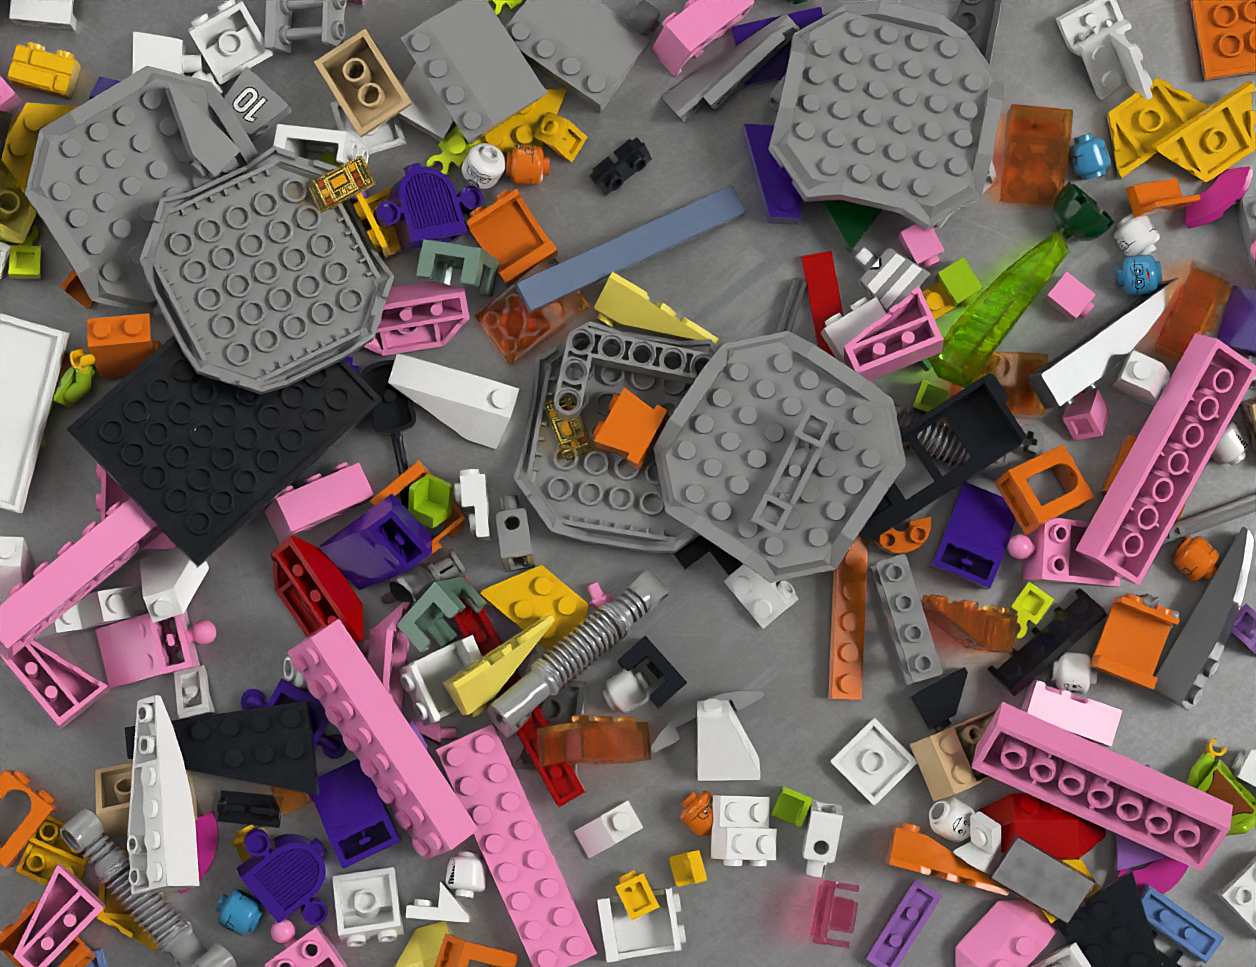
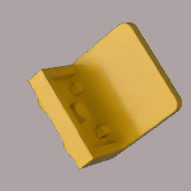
M391 187L366 199L360 191L355 194L357 202L353 204L363 226L368 224L370 228L366 232L377 253H382L384 259L401 252L394 225L390 228H382L377 225L373 217L374 209L381 202L388 201Z

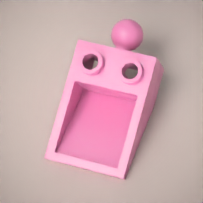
M1055 518L1044 523L1028 535H1025V533L1024 535H1015L1008 543L1010 555L1016 559H1022L1021 580L1120 587V578L1075 551L1090 524L1088 521Z
M187 610L183 614L154 623L150 614L147 613L95 629L109 689L199 667L200 663L194 641L202 645L209 644L215 639L217 633L215 625L208 620L196 622L191 629ZM175 619L176 631L170 628V622ZM180 649L183 651V661L177 658V652Z
M284 919L280 923L275 921L270 929L272 939L279 944H284L286 948L264 964L266 967H281L282 963H289L292 967H348L320 925H317L296 940L294 937L295 927L291 921ZM307 945H316L318 948L317 954L309 955L306 950Z

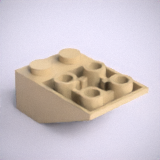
M999 706L910 744L934 802L956 795L992 778L971 767L976 746Z

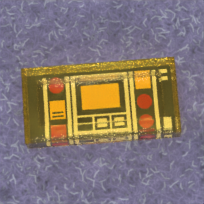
M358 156L309 182L306 186L319 212L323 213L372 187L376 182L363 156Z
M564 398L559 403L560 407L566 411H571L577 406L576 401L572 398ZM554 399L543 402V407L564 462L592 452L593 446L581 415L571 421L562 420L554 411Z

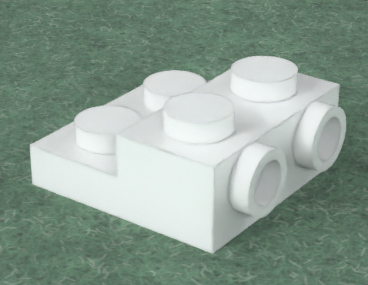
M226 0L217 6L219 12L208 17L207 13H203L190 21L193 27L189 28L188 31L220 85L241 74L246 66L251 68L273 55L271 50L264 48V38L242 0L236 2L235 0Z
M479 469L461 470L460 483L455 484V500L457 505H462L465 512L475 511L474 514H469L470 532L472 535H476L479 542L492 541L486 475L480 474Z
M713 795L711 858L724 859L723 865L742 866V860H748V866H767V860H776L777 829L769 828L770 797Z
M394 867L332 876L338 936L341 943H347L349 947H360L366 944L367 939L378 938L379 942L387 943L395 941L397 935L404 934Z

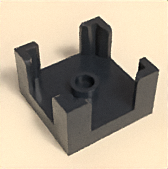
M645 635L619 658L617 663L626 671H630L645 658L649 660V663L646 665L647 668L657 679L663 676L666 680L650 695V700L659 709L683 688L687 681Z

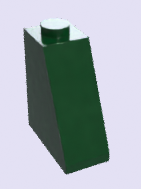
M840 199L818 201L845 250L849 253L852 252L883 210Z

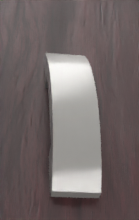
M807 407L794 433V437L751 521L778 535L781 534L837 422L836 420Z
M734 691L719 694L703 701L708 699L731 701L737 712L763 699L765 696L762 691ZM697 704L683 711L661 731L650 748L652 753L681 740L676 728L697 718Z

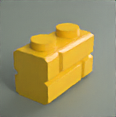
M27 42L26 46L17 44L7 76L10 83L71 100L81 68L79 62L74 59L75 55L63 50H57L56 54L44 51V46L33 42Z

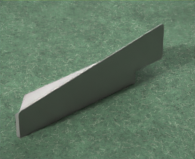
M783 14L664 93L662 99L683 122L706 102L715 111L790 43L793 34L801 29L787 14Z

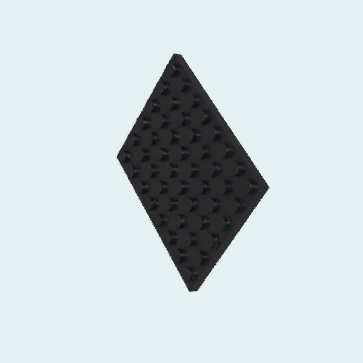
M173 335L70 425L67 431L198 568L374 410L383 399L345 359L290 386L258 394L197 374Z

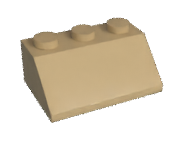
M133 762L95 770L96 815L104 827V836L108 835L109 839L128 835ZM186 770L195 820H198L192 774L190 770Z

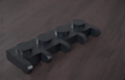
M1081 588L1075 591L1078 599L1065 610L1058 606L1054 610L1058 616L1040 631L1035 626L1031 630L1034 637L1020 650L1017 651L1014 647H1011L1008 653L1012 657L998 669L992 665L987 668V671L1014 697L1107 616L1105 610Z

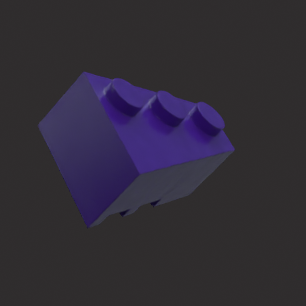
M744 124L743 134L768 223L799 225L802 197L793 186V179L786 169L780 167L768 150L774 125Z

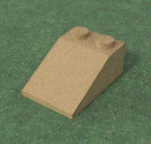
M363 29L314 61L361 138L413 104L377 42L366 29Z

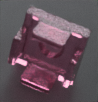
M820 878L809 940L813 943L849 948V941L827 937V933L829 930L853 933L858 903L852 899L834 896L835 888L859 892L860 886Z

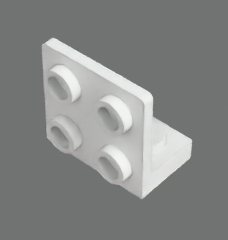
M1109 27L1077 44L1096 96L1101 100L1126 86L1131 87L1146 100L1153 98L1150 87L1153 85L1148 72L1142 68L1140 62L1143 60L1141 50L1135 43L1131 44L1128 42L1123 34L1119 35Z

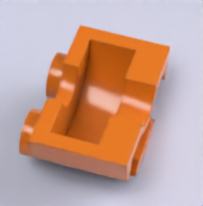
M931 517L909 521L906 524L905 531L902 532L891 528L871 542L889 555H906L911 553L927 540L931 530Z

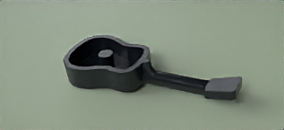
M384 360L369 365L362 371L360 376L383 399L371 411L372 427L379 435H391L400 476L410 468L403 432L414 427L416 413L412 400L387 383L394 360ZM413 482L400 492L401 503L407 510L409 505V487Z

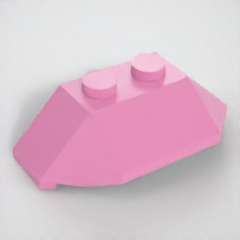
M435 281L392 287L374 340L364 347L382 356L444 346L461 326L470 319L465 289Z
M403 602L370 631V637L364 638L363 655L368 656V663L403 716L405 689L400 682L401 674L398 668L408 664L409 639L396 625L412 608V603Z
M1028 899L998 900L955 946V967H1027L1048 945L1058 928L1054 922L1049 923L1038 905Z

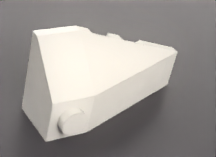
M396 353L387 382L414 403L434 415L440 422L445 423L465 440L492 449H497L511 418L519 388Z

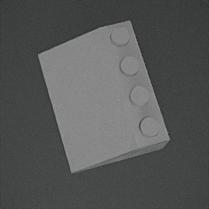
M461 0L426 20L400 38L470 144H473L548 94L487 0Z
M526 0L505 28L531 66L566 88L600 113L653 39L648 34L641 35L628 25L625 18L598 0Z

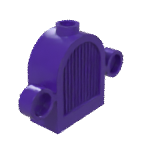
M415 163L403 168L405 176L392 187L388 201L381 202L373 212V217L380 227L390 228L394 225L401 251L422 248L423 239L445 243L457 241L468 232L462 211L471 213L480 207L483 203V195L474 186H466L456 194L453 184L446 175L434 168L422 167L421 163Z
M282 678L268 702L265 694L258 689H249L243 693L241 706L244 710L308 701L310 703L315 750L320 745L323 753L331 759H339L346 754L348 748L343 742V736L339 734L328 736L325 734L331 722L326 717L325 708L319 699H316L311 693L296 687Z
M250 830L245 835L244 845L252 856L236 868L243 882L278 923L283 921L301 905L302 916L308 924L319 925L323 923L328 915L327 907L320 898L313 897L322 887L326 874L322 856L327 853V850L317 838L311 841L299 834H284L270 841L268 834L264 830Z

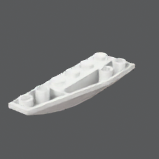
M159 695L137 701L127 840L130 860L129 882L132 894L175 891L199 886L196 827L190 786L174 728Z

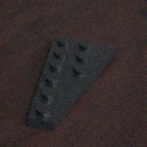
M308 701L171 721L186 770L320 795L310 703ZM136 726L124 727L127 758L132 760Z
M1130 869L1083 900L1068 923L1060 918L1054 921L1070 945L1075 942L1077 943L1091 967H1162L1133 869Z

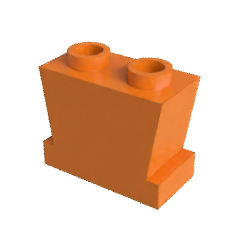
M624 387L620 394L615 393L608 406L610 413L606 420H600L593 432V437H595L594 443L596 448L626 457L630 466L640 470L670 416L667 409L659 405L652 409Z

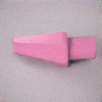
M598 582L587 586L593 600L588 604L594 609L598 610V607L604 603L614 601L610 594H603Z
M410 718V722L414 720L424 738L441 746V740L457 739L456 727L441 728L440 722L423 725L419 719Z

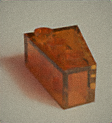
M1195 259L1191 262L1189 268L1192 269L1185 284H1182L1179 289V296L1172 311L1169 312L1154 346L1155 351L1177 361L1181 360L1195 333L1205 335L1206 331L1209 333L1213 331L1219 317L1215 315L1219 304H1226L1232 288L1228 287L1230 281L1226 273Z
M589 715L572 716L571 722L538 728L540 766H550L567 762V765H578V762L594 763L595 765L627 764L651 760L648 722H635V717L616 718L617 721H613L612 716L594 717V721H590Z

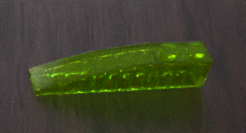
M1054 232L1009 266L973 301L957 322L951 326L949 332L944 337L942 353L928 358L938 378L963 388L970 385L1070 253L1062 232Z

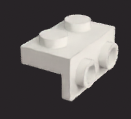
M1089 0L1055 18L1068 50L1078 56L1081 53L1077 44L1110 27L1119 35H1125L1124 32L1132 28L1130 22L1123 18L1116 0Z
M745 564L723 581L763 629L799 600L793 586L789 582L784 580L770 583Z

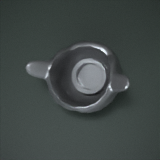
M414 566L410 570L390 578V591L381 597V601L385 604L395 601L416 603L435 582V579L426 569Z

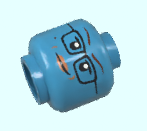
M1091 133L1073 138L1075 144L1067 149L1073 174L1078 177L1082 176L1083 180L1106 174L1105 169L1110 166L1111 160L1104 139L1099 137L1093 138Z
M1150 254L1126 257L1123 260V268H1117L1118 287L1125 286V291L1129 296L1154 294L1157 291V287L1162 285L1160 261H1155V258Z
M240 889L232 891L229 896L223 894L215 908L220 913L218 917L219 925L240 936L247 934L248 931L253 933L264 914V911L260 909L261 902Z

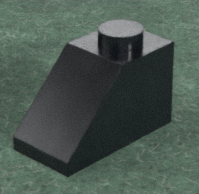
M965 667L908 697L925 730L933 728L935 732H938L952 724L950 718L957 713L968 674Z

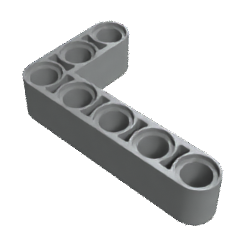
M584 327L575 328L567 337L554 398V411L560 419L565 421H571L580 415L591 364L693 384L698 377L694 367L699 363L707 364L713 356L701 351ZM577 338H584L589 342V347L586 350L579 351L573 347L572 342ZM608 344H613L619 348L620 353L617 356L609 357L604 354L603 348ZM639 350L646 351L650 355V360L646 363H639L634 359V353ZM668 357H675L680 361L681 366L675 370L668 369L664 364V360ZM570 368H578L582 371L583 376L577 381H572L566 376V372ZM564 398H572L576 401L577 406L571 411H566L560 407L559 403Z

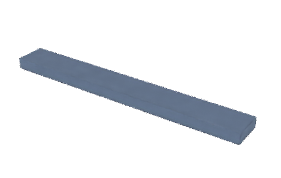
M730 185L520 281L515 287L528 312L532 313L608 278L612 272H621L744 215L746 211L733 186Z

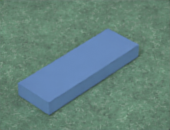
M1146 884L1140 895L1148 923L1201 961L1207 963L1224 938L1149 884Z

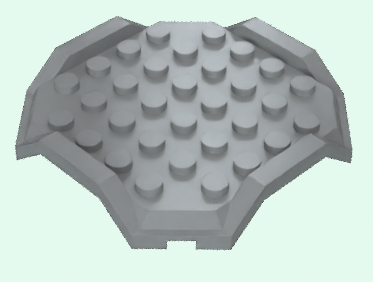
M883 0L845 4L793 34L780 103L768 150L780 167L786 169L793 179V186L805 202L840 199L900 213L925 230H928L943 221L949 214L958 209H963L980 199L993 157L1003 103V83L969 35L943 15Z
M145 66L39 130L24 195L45 223L78 276L91 301L158 316L162 314V311L152 294L139 259L146 239L149 236L160 199L190 192L246 166L260 155L235 113L212 82ZM173 83L241 149L216 177L210 178L208 175L202 177L191 166L193 160L187 154L165 91Z
M273 146L244 167L190 192L160 199L139 263L152 294L175 339L197 374L258 394H264L290 386L347 358L374 340L395 276L378 255L348 195L320 210L308 185L337 170L338 167L318 160L311 161L296 156L294 152Z
M588 321L581 326L701 351L712 356L718 351V348L711 339L674 340L622 332L592 321ZM577 338L572 342V345L576 350L583 351L589 347V342L584 338ZM567 339L557 346H552L535 358L533 394L522 453L513 477L514 481L553 534L584 543L645 553H676L700 536V534L666 513L654 448L650 451L642 468L638 470L628 464L626 457L596 448L593 432L599 421H605L610 413L608 406L615 393L620 394L624 387L652 409H655L656 405L667 409L671 417L692 384L591 364L582 410L579 418L574 419L580 424V432L574 437H568L562 431V425L565 420H562L559 424V432L567 440L578 439L584 431L591 451L578 455L574 448L562 446V449H569L575 455L565 460L545 406L554 403ZM608 344L603 348L604 354L609 357L617 356L620 353L619 348L613 344ZM639 350L633 355L634 359L639 363H646L650 360V355L646 351ZM668 357L664 360V364L668 369L675 370L681 366L680 361L675 357ZM697 364L694 367L695 372L699 375L706 364ZM570 368L566 372V376L572 381H577L582 378L583 373L578 368ZM564 398L566 405L573 410L577 406L574 399H572L574 406H571L568 398Z
M790 331L723 344L691 385L669 418L653 447L666 513L745 564L770 583L837 570L871 515L906 467L893 399L853 369L813 343ZM807 407H810L837 422L781 534L778 535L751 521L764 493L767 491Z

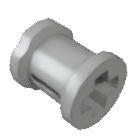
M453 548L448 550V555L434 564L431 562L426 564L436 581L450 579L460 572L462 574L467 572Z

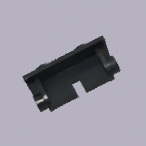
M637 137L633 140L629 138L613 152L618 158L616 163L608 156L592 168L593 172L589 177L596 185L598 184L605 197L612 191L619 189L624 181L635 172L644 169L647 163L652 160L645 143H641Z
M221 790V797L217 803L218 821L280 828L283 797Z

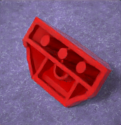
M292 535L270 552L271 560L273 561L275 591L306 637L340 619L356 644L364 638L363 604L339 568L320 548Z
M1028 793L1010 794L978 810V812H982L1001 825V853L1005 855L1008 854L1019 838L1055 860H1079L1106 837L1104 827Z

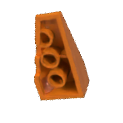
M903 822L901 828L893 827L884 863L991 892L1009 895L1010 890L979 869L971 866L932 838L920 834V827Z

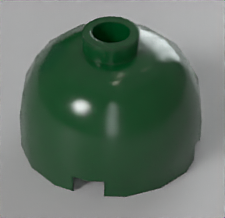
M1068 182L1055 198L1053 215L1059 223L1056 230L1067 240L1075 237L1080 241H1092L1107 232L1115 222L1105 210L1100 213L1101 209L1097 206V202L1074 183Z

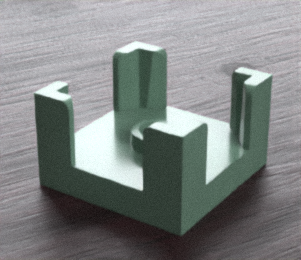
M423 239L416 276L424 279L431 278V281L450 285L453 268L462 270L460 281L463 284L478 287V294L492 297L499 260L482 248Z
M464 577L435 581L396 626L420 652L427 651L431 643L422 630H426L441 647L452 643L456 639L457 634L442 617L446 615L448 618H453L458 612H462L466 608L459 598L461 597L475 613H479L487 602Z

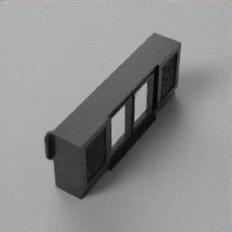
M991 373L986 374L900 430L902 444L908 441L934 482L907 500L894 482L859 533L861 539L867 540L870 543L1027 441V435L1005 404L1008 401V395L995 375ZM943 417L971 457L944 476H942L916 437L917 434Z

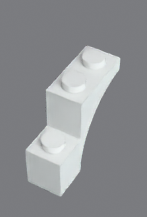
M142 585L96 591L86 595L35 639L62 636L149 613L143 599Z

